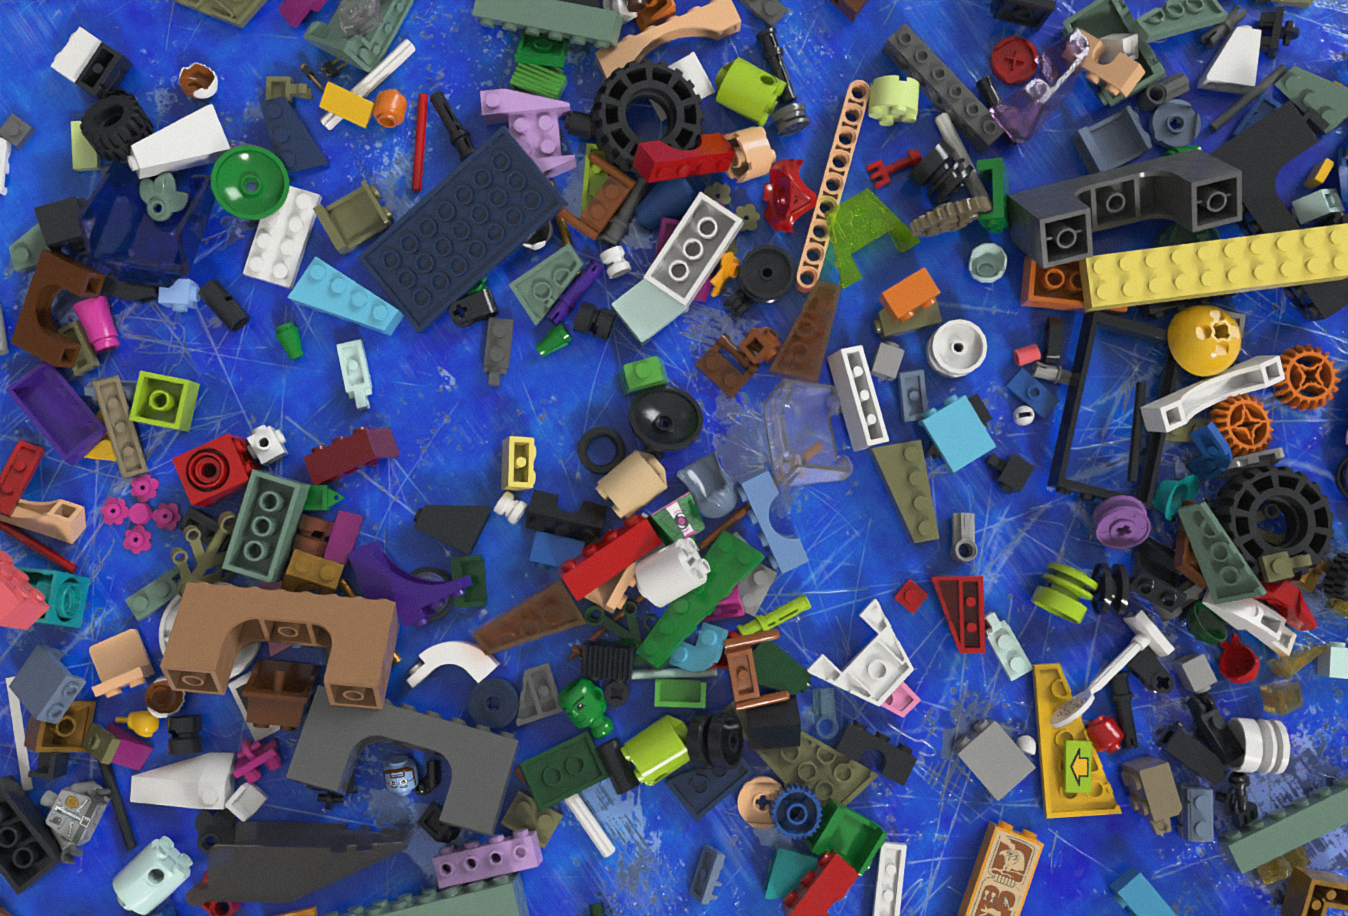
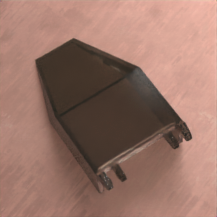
M239 821L235 829V845L216 844L210 848L207 883L194 885L186 893L185 901L189 905L201 907L206 901L291 903L407 849L414 830L383 827L381 832L369 831L370 826L360 825L359 830L348 829V823Z

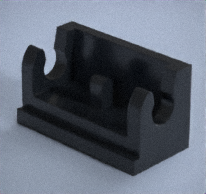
M189 507L179 529L183 532L185 527L195 525L201 532V542L208 545L219 527L218 519L200 508ZM191 531L188 535L194 536L196 531ZM227 534L218 552L221 553L228 550L232 534Z

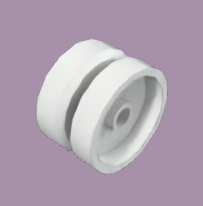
M961 319L948 321L938 328L927 341L925 351L927 362L932 370L942 377L951 379L963 377L981 365L986 357L987 342L981 329L972 322Z

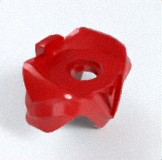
M782 159L771 165L769 170L770 183L764 184L762 199L768 201L764 211V219L776 232L782 231L783 233L790 232L795 234L793 230L794 222L817 204V195L800 178L799 171L803 164L801 159Z

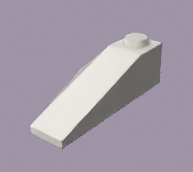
M209 752L133 775L131 779L130 802L195 809H225L224 805L234 794L235 776L232 772L235 770L236 753Z

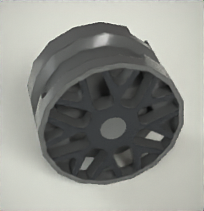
M803 103L787 105L772 114L773 122L777 124L776 130L779 136L797 133L810 125L809 117L805 115L806 108Z

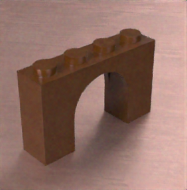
M42 249L10 343L54 367L74 368L81 344L64 336L55 328L51 317L53 300L63 289L80 297L98 299L106 275L62 252Z

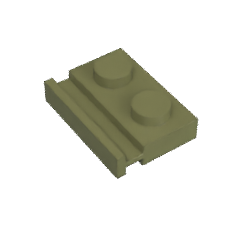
M520 789L502 819L501 824L513 831L528 828V832L536 830L540 847L544 849L562 819L563 814L552 807L538 812L532 796Z

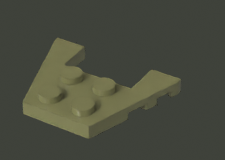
M268 0L173 1L243 29Z

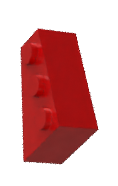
M930 576L958 652L986 653L983 576Z

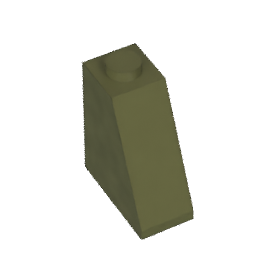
M935 298L936 303L925 310L922 307L914 310L915 315L903 323L900 319L893 323L883 308L875 315V320H873L875 334H879L880 340L938 326L942 323L937 299Z

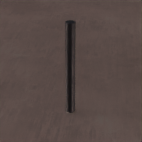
M1136 382L1127 482H1138L1143 416L1140 407L1145 406L1147 385L1145 382Z
M98 761L106 788L111 790L109 794L110 801L126 849L129 850L137 847L111 765Z

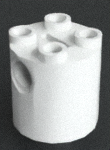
M690 537L678 539L671 545L637 563L635 567L637 588L641 595L648 598L655 606L663 607L706 583L707 573L711 571L710 566L705 559H701L696 551V544Z

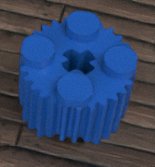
M789 782L787 785L784 784V788L780 786V790H775L776 794H772L773 800L769 801V814L775 829L778 830L779 834L782 833L783 837L787 836L789 839L791 836L795 840L796 837L802 839V836L805 838L808 835L813 836L812 832L816 833V828H820L819 822L822 821L820 817L823 816L818 797L808 786L804 787L803 784L799 785L796 782ZM799 806L800 814L793 813L790 815L791 809Z

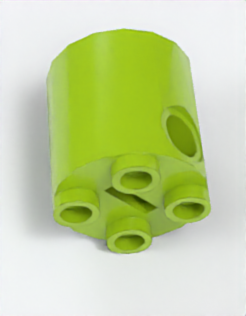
M738 57L736 60L722 66L714 81L718 90L716 102L763 127L769 115H772L778 104V101H776L777 97L782 94L787 83Z
M665 715L625 742V746L620 748L627 761L631 760L636 766V769L633 771L641 783L644 782L646 786H653L690 761L687 751L688 726L684 721Z

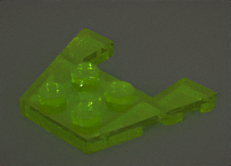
M868 188L825 212L830 242L833 244L836 257L834 259L835 267L839 271L840 280L838 281L841 289L863 278L851 254L888 232L899 254L904 253L921 242L918 237H912L910 229Z

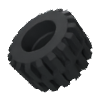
M120 94L119 96L111 95L108 98L101 99V101L94 103L90 109H87L86 115L81 118V133L96 153L107 161L127 159V156H130L131 145L154 134V126L137 100L125 94Z

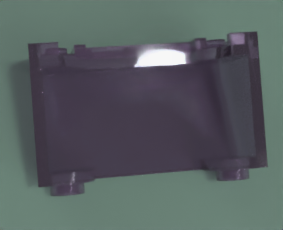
M1078 28L1042 51L1034 59L1036 63L1040 62L1041 66L1036 79L1030 81L1024 88L1007 99L995 103L988 111L1015 142L1024 143L1031 139L1072 92L1090 49L1087 38Z

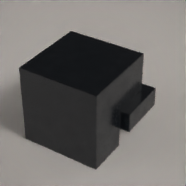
M74 196L34 208L46 246L51 251L69 255L102 246L85 198L77 199Z

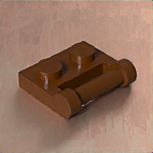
M724 333L696 363L695 367L732 399L760 369L761 365L759 363L754 364L730 341V337ZM722 347L747 369L743 375L718 353Z

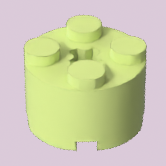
M895 75L874 79L873 84L870 83L869 117L879 120V124L882 126H892L894 122H916L919 82L907 77V82L899 81V76Z

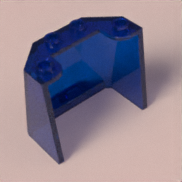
M113 161L77 215L78 225L88 258L95 263L101 262L113 271L111 275L119 281L169 288L180 277L187 275L192 268L215 202L211 187V176L193 175L188 182L190 193L184 192L189 195L185 208L181 211L173 212L171 217L165 221H156L149 216L147 204L140 196V183L142 179H139L136 170L132 171L127 163ZM160 204L156 207V211L159 213L162 210Z

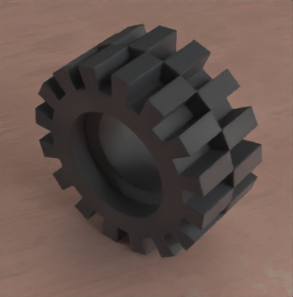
M1341 552L1333 558V563L1330 562L1329 570H1326L1325 574L1327 576L1323 580L1325 583L1323 585V592L1326 595L1348 602V554Z

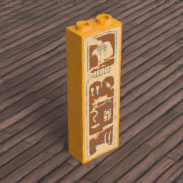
M1001 820L998 821V824L989 821L957 916H1020L1044 846L1041 841L1036 839L1037 834L1025 829L1020 833L1013 830V825Z

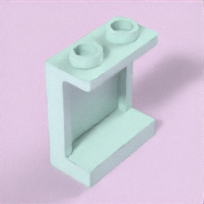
M646 279L641 280L611 304L613 311L616 312L617 316L642 347L657 332L680 314L686 313L689 310V307H685Z

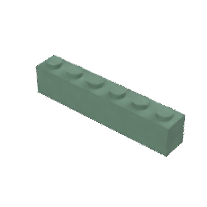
M475 0L472 15L480 21L479 24L485 27L493 28L495 24L502 26V29L510 32H516L517 29H521L531 36H539L542 33L547 34L548 38L557 41L567 38L571 39L572 43L578 45H585L586 42L593 43L594 47L608 50L609 47L617 48L623 22L622 16L617 11L558 0Z
M1348 776L1337 779V783L1330 787L1325 786L1314 791L1315 794L1307 798L1295 799L1292 801V805L1286 808H1278L1269 813L1270 816L1266 818L1252 820L1247 824V827L1241 830L1227 832L1224 838L1218 840V843L1231 869L1244 874L1347 824Z

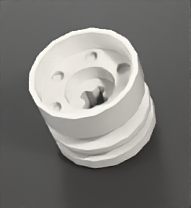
M1235 717L1228 721L1227 725L1245 750L1244 755L1229 763L1231 770L1248 773L1258 771L1265 774H1281L1285 771L1290 757V742L1287 730L1281 721L1264 719L1255 721L1250 718Z

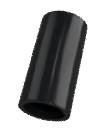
M218 279L207 282L199 290L198 296L231 333L240 330L249 322L250 316L233 299V296Z
M619 737L610 739L596 747L617 795L623 794L640 784L630 761H627L620 748L623 746Z

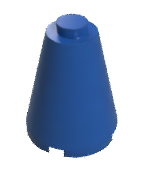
M686 177L659 181L635 208L637 214L634 215V218L641 228L644 226L648 229L660 225L662 217L675 219L685 215L698 194Z

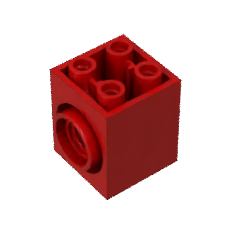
M228 433L172 458L191 505L211 507L246 491L252 469L262 470L260 464L254 461L247 448L250 445L248 439L245 440L243 437Z

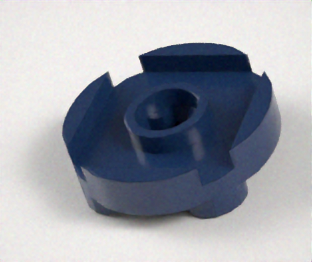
M500 677L484 679L470 693L469 712L474 721L479 725L488 728H502L516 717L520 704L519 694L514 685L506 679ZM489 697H498L500 699L499 709L496 707L490 709L488 707L490 704Z

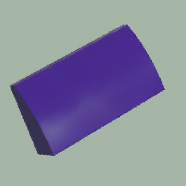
M45 361L39 363L5 389L63 460L71 466H74L84 458L107 433L105 425L56 367Z

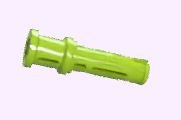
M802 594L764 616L758 614L754 620L743 626L739 624L736 627L741 636L767 631L810 609L811 605L807 597Z

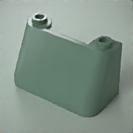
M341 0L328 26L323 22L315 21L310 24L303 38L323 51L363 71L371 72L382 61L414 0Z
M1096 0L1063 21L1065 29L1062 30V33L1068 43L1072 42L1081 29L1097 39L1113 33H1136L1132 28L1135 19L1124 0ZM1139 35V58L1134 61L1140 63L1145 74L1127 97L1119 93L1117 96L1112 95L1104 88L1106 85L1099 81L1098 84L1102 91L1097 94L1104 106L1109 103L1113 107L1145 90L1152 83H1158L1167 77L1164 68L1157 60L1148 43L1145 44Z

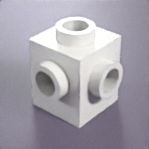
M262 425L251 432L253 435L247 438L250 443L247 446L250 454L254 459L258 458L262 465L268 466L289 454L283 445L286 439L280 429L275 431L271 426L266 427ZM269 441L268 446L265 447V443Z

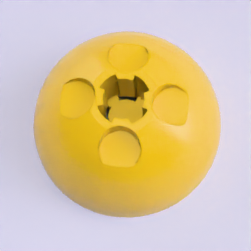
M1208 304L1189 306L1179 311L1173 317L1168 328V345L1174 359L1186 371L1197 376L1211 377L1222 373L1234 363L1241 348V332L1237 322L1228 312L1217 306Z

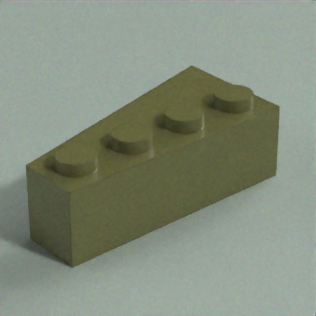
M921 440L867 450L876 467V472L886 489V494L896 511V516L908 542L918 543L940 539Z

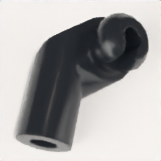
M439 760L426 761L427 774L413 788L416 795H428L439 785Z

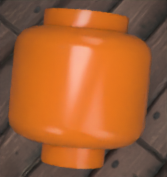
M395 89L379 92L376 95L373 116L384 127L393 128L400 125L404 121L407 109L405 97Z

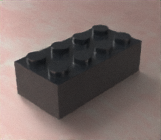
M9 775L0 778V873L17 895L33 888L62 864L60 859L62 849L52 833L51 827L46 824V818L16 779Z

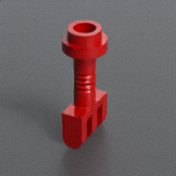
M910 149L907 151V157L884 166L880 159L867 165L865 168L867 172L877 169V172L869 176L871 181L881 177V181L873 184L876 190L890 184L891 179L889 175L895 173V171L897 172L910 165L915 168L921 162L922 157L918 149L914 151Z

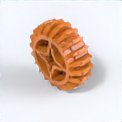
M1307 344L1303 347L1302 345H1296L1292 349H1286L1283 354L1278 355L1280 356L1285 379L1271 385V387L1277 388V391L1274 393L1275 396H1282L1280 403H1288V408H1297L1298 411H1311L1327 404L1326 401L1334 398L1332 393L1339 390L1334 384L1341 381V379L1335 377V374L1340 369L1333 368L1332 365L1336 360H1328L1329 352L1321 353V347L1312 348V345ZM1303 359L1311 364L1309 366L1299 365L1296 360ZM1305 389L1307 392L1311 391L1313 395L1307 397L1298 392Z
M1248 393L1238 394L1235 397L1229 396L1226 400L1212 405L1213 410L1208 413L1211 420L1207 423L1213 421L1229 444L1234 458L1262 452L1269 448L1268 443L1273 440L1269 434L1274 431L1270 427V423L1273 420L1267 416L1270 410H1264V402H1257V397H1249Z

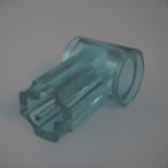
M834 687L812 689L814 731L824 739L833 738L839 728L836 720ZM826 719L830 720L832 723L831 731L822 733L819 728L820 723Z

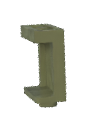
M365 179L361 181L362 186L332 204L326 207L319 204L312 208L336 250L342 256L386 232L393 225L390 221L393 218L386 204L381 206L378 201L381 195L374 184L369 186Z

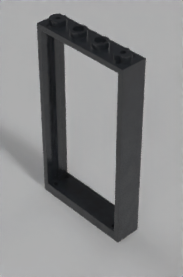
M1092 311L1083 316L1047 483L1048 487L1056 489L1055 493L1068 496L1071 493L1079 494L1078 499L1085 501H1094V498L1104 501L1110 497L1121 495L1131 496L1065 479L1096 329H1103L1167 347L1157 400L1175 392L1180 365L1174 359L1168 345V330L1099 311ZM1150 431L1136 497L1132 496L1140 500L1146 509H1151L1166 437L1165 432Z

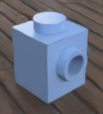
M160 278L158 303L171 307L173 311L188 312V308L197 309V302L200 301L198 296L200 288L197 283L190 279Z

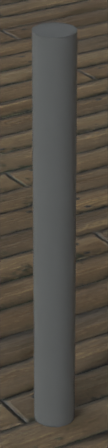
M1283 64L1277 67L1209 124V129L1212 132L1220 129L1288 71L1287 67Z

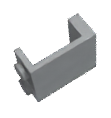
M991 718L987 720L982 719L974 726V732L968 737L967 735L961 737L955 743L956 748L952 752L960 757L980 780L990 796L999 801L1036 767L995 720Z

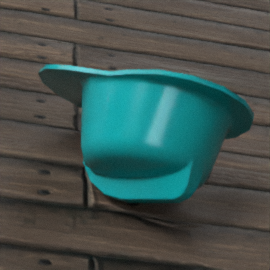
M1191 474L1180 481L1163 480L1154 490L1152 500L1154 507L1165 514L1166 520L1171 521L1179 514L1177 510L1181 508L1182 501L1190 499L1194 501L1199 491L1200 478L1195 474Z

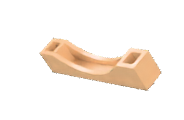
M711 0L708 5L693 7L687 14L680 17L672 16L659 26H649L638 35L624 37L618 43L617 48L599 49L595 53L596 62L605 80L618 67L623 68L626 63L634 60L640 63L653 49L668 41L692 36L720 40L739 32L741 19L732 0Z
M20 499L11 518L0 515V521L73 544L86 528L84 506L63 499L50 502H34Z

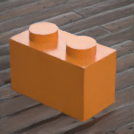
M924 267L882 292L878 299L893 323L899 319L903 323L915 315L913 311L917 308L922 307L925 310L936 303L935 298L941 292Z

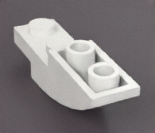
M1209 589L1206 590L1202 600L1205 606L1235 629H1246L1281 657L1290 656L1296 634L1284 626L1286 623L1285 618L1253 598L1214 604Z

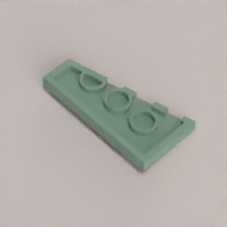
M1168 0L1164 6L1156 7L1135 19L1132 28L1146 44L1222 23L1227 18L1228 13L1217 0Z
M1206 502L1184 506L1177 510L1214 604L1259 597L1267 593Z

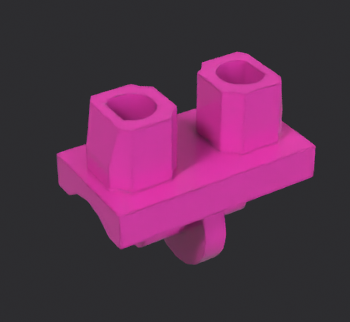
M247 738L241 742L242 750L236 753L239 760L235 762L236 769L232 773L236 779L242 776L249 784H252L262 776V771L258 767L262 763H265L270 771L280 767L283 759L278 751L279 743L276 738L264 745L260 740L254 743Z

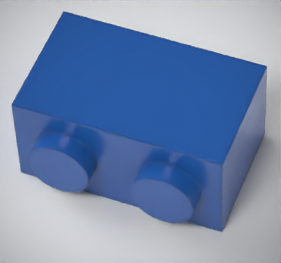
M536 531L529 561L535 562L534 567L549 570L550 565L560 567L565 560L569 558L574 559L582 554L581 551L586 547L587 542Z

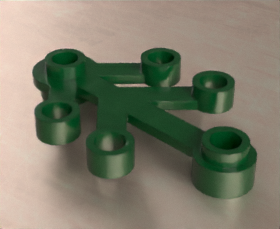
M629 599L625 601L622 607L627 617L629 630L605 615V609L597 604H592L586 609L584 618L589 625L597 626L601 624L623 639L612 641L611 643L636 645V649L643 643L636 613L638 603L635 600ZM633 604L635 610L632 612L628 611L626 605ZM598 610L600 616L597 618L593 617L591 611ZM652 613L646 615L643 621L644 627L648 629V634L655 625H648L647 619L653 618L656 623L659 620L658 616ZM604 639L599 640V641H601V642H608L607 640H604ZM636 655L634 666L648 664L651 668L659 670L669 664L670 657L657 669L645 659Z

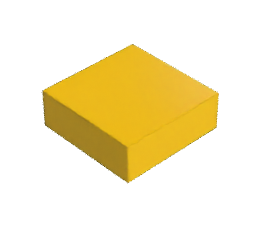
M1326 158L1317 163L1303 186L1313 189L1322 184L1332 169L1334 162Z

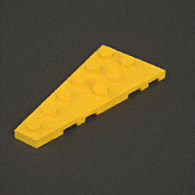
M1059 663L1032 664L1044 817L1061 818L1122 814L1120 806L1117 804L1112 793V787L1102 769V763L1092 744L1091 793H1066L1063 791V740H1089L1086 733L1087 729H1085L1081 715L1063 727L1055 728L1051 725L1050 719L1052 715L1066 701L1072 698L1071 690Z

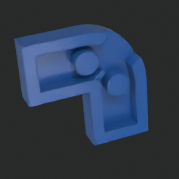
M1213 421L1193 430L1189 434L1202 454L1191 458L1186 464L1192 473L1200 478V483L1220 475L1230 466L1232 462L1231 448Z

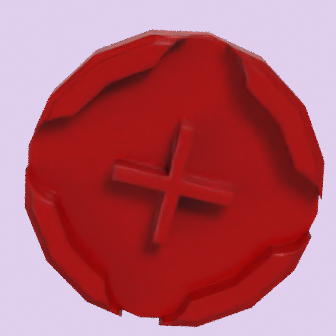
M1010 36L1002 39L995 45L990 55L989 66L992 74L1000 82L1007 85H1020L1026 83L1035 74L1038 67L1039 54L1036 47L1029 40Z

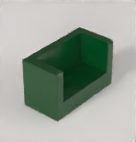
M484 555L451 557L452 580L469 575L473 582V585L465 588L466 594L453 599L454 608L488 605Z

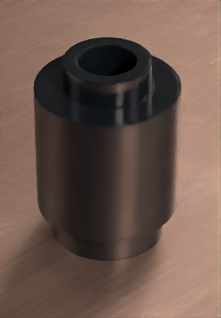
M575 110L572 111L571 115L567 114L564 129H568V135L589 140L596 138L591 133L592 119L590 114Z

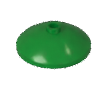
M254 145L234 147L222 154L212 169L211 187L215 199L226 212L237 218L261 220L270 217L284 205L288 197L290 185L287 170L282 161L265 148ZM248 184H255L256 189L253 191L248 190Z

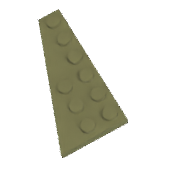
M733 699L721 712H733L738 716L743 730V738L749 743L746 710L736 712ZM802 730L800 746L755 750L786 785L789 782H796L799 785L803 784L804 787L808 786L818 797L822 810L829 798L847 806L879 776L878 773L837 752L834 748Z

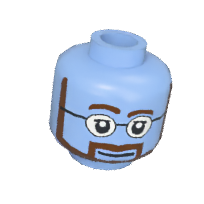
M408 756L392 757L383 768L386 789L391 793H396L397 796L410 794L411 790L418 784L416 763L412 759H408Z

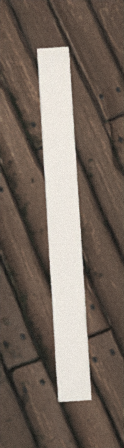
M10 677L6 678L21 783L23 790L26 791L33 789L31 777H28L30 766L27 747L24 746L25 733L20 700L8 687L15 678Z

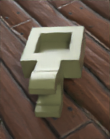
M267 76L265 100L285 96L289 103L293 104V97L311 99L312 89L308 88L307 84H294V80L291 77Z
M1281 551L1258 557L1264 582L1294 577L1293 568L1312 565L1310 554L1289 558L1287 551Z

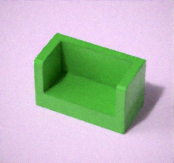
M655 679L654 706L705 708L706 680Z

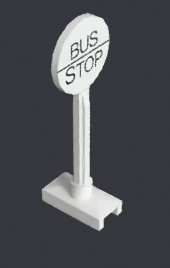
M1139 610L1135 615L1129 612L1123 618L1125 623L1136 634L1131 639V643L1090 683L1084 692L1073 696L1057 709L1050 719L1053 727H1063L1084 713L1095 699L1094 693L1101 690L1139 651H1143L1147 647L1156 657L1168 656L1175 649L1142 610Z

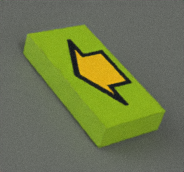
M1063 740L1064 792L1091 793V741Z

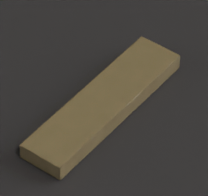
M119 375L91 381L122 479L148 472L134 423L129 420L130 410Z

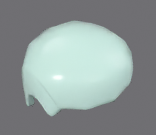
M983 243L972 250L968 263L970 275L981 283L995 282L1002 277L1006 270L1007 255L1003 248L995 243Z

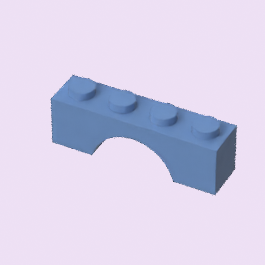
M762 468L737 480L739 488L736 489L741 501H746L750 510L746 511L751 523L753 525L757 524L760 530L757 533V537L763 547L767 546L770 552L767 558L773 570L777 568L778 571L784 574L808 562L807 554L797 536L794 534H780L771 526L769 509L779 492L769 470Z

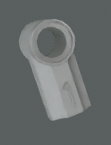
M952 513V546L950 547V556L958 563L971 561L976 557L978 551L975 544L974 513ZM961 544L968 548L969 553L966 558L959 554L958 549Z

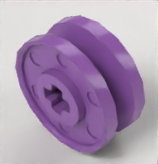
M1132 496L1110 497L1102 501L1095 508L1092 515L1097 539L1102 545L1110 549L1124 550L1133 548L1141 544L1151 531L1150 520L1145 506L1140 500Z

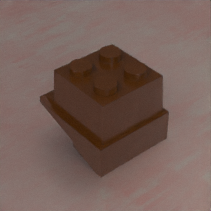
M259 658L242 692V696L248 697L246 722L253 723V727L269 728V725L280 726V730L295 731L296 727L300 728L306 721L312 693L317 689L320 665Z

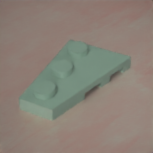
M568 243L508 284L535 326L539 325L559 296L583 267L584 263L571 243Z

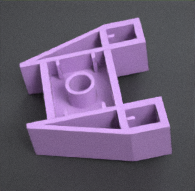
M509 89L480 91L482 116L486 125L509 123L511 134L548 179L577 167L575 155L562 156L559 117H566L567 114L571 115L570 103Z

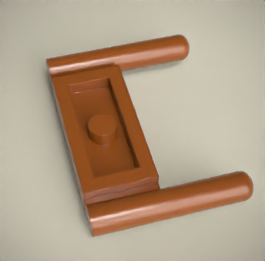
M592 152L589 155V160L610 174V176L581 214L580 218L565 208L557 215L595 241L637 181L597 153Z
M777 629L723 640L736 712L790 699V693L787 690L760 696L751 644L778 639L780 633Z

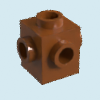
M767 326L761 328L754 327L747 332L745 339L739 347L754 364L764 361L768 363L778 355L777 349L782 343L778 340V335L773 329Z

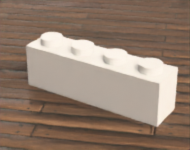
M862 345L840 349L828 356V363L853 452L876 447L888 442L889 438Z

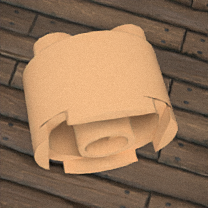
M761 126L749 127L723 136L736 150L729 170L725 172L730 179H737V183L766 175L771 165L776 162V154L770 148L766 132Z

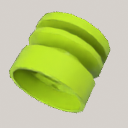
M1049 562L1046 568L1055 576L1043 573L1042 578L1051 586L1050 588L1037 586L1031 602L1065 620L1081 624L1087 608L1078 600L1079 598L1092 600L1093 595L1084 590V588L1097 591L1098 583L1090 579L1085 573L1071 566Z

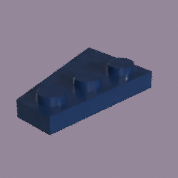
M285 96L260 101L274 154L282 161L288 174L330 164Z
M742 756L736 769L719 770L715 767L711 770H698L695 768L664 780V783L697 822L752 776L755 771Z

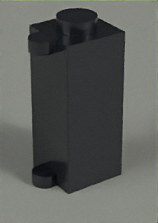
M1179 720L1173 726L1169 725L1156 746L1203 781L1212 785L1222 781L1229 764H1222L1217 755L1181 730L1184 724Z

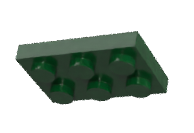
M588 731L518 764L538 812L609 778Z

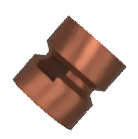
M301 514L298 528L301 531L295 534L291 548L317 556H324L327 546L325 537L330 536L334 522Z

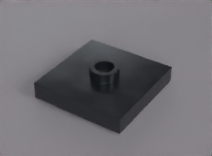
M1001 0L995 10L994 18L1039 30L1054 11L1056 1Z

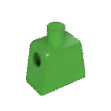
M658 356L622 365L618 371L624 396L643 391L649 387L669 384L663 359Z

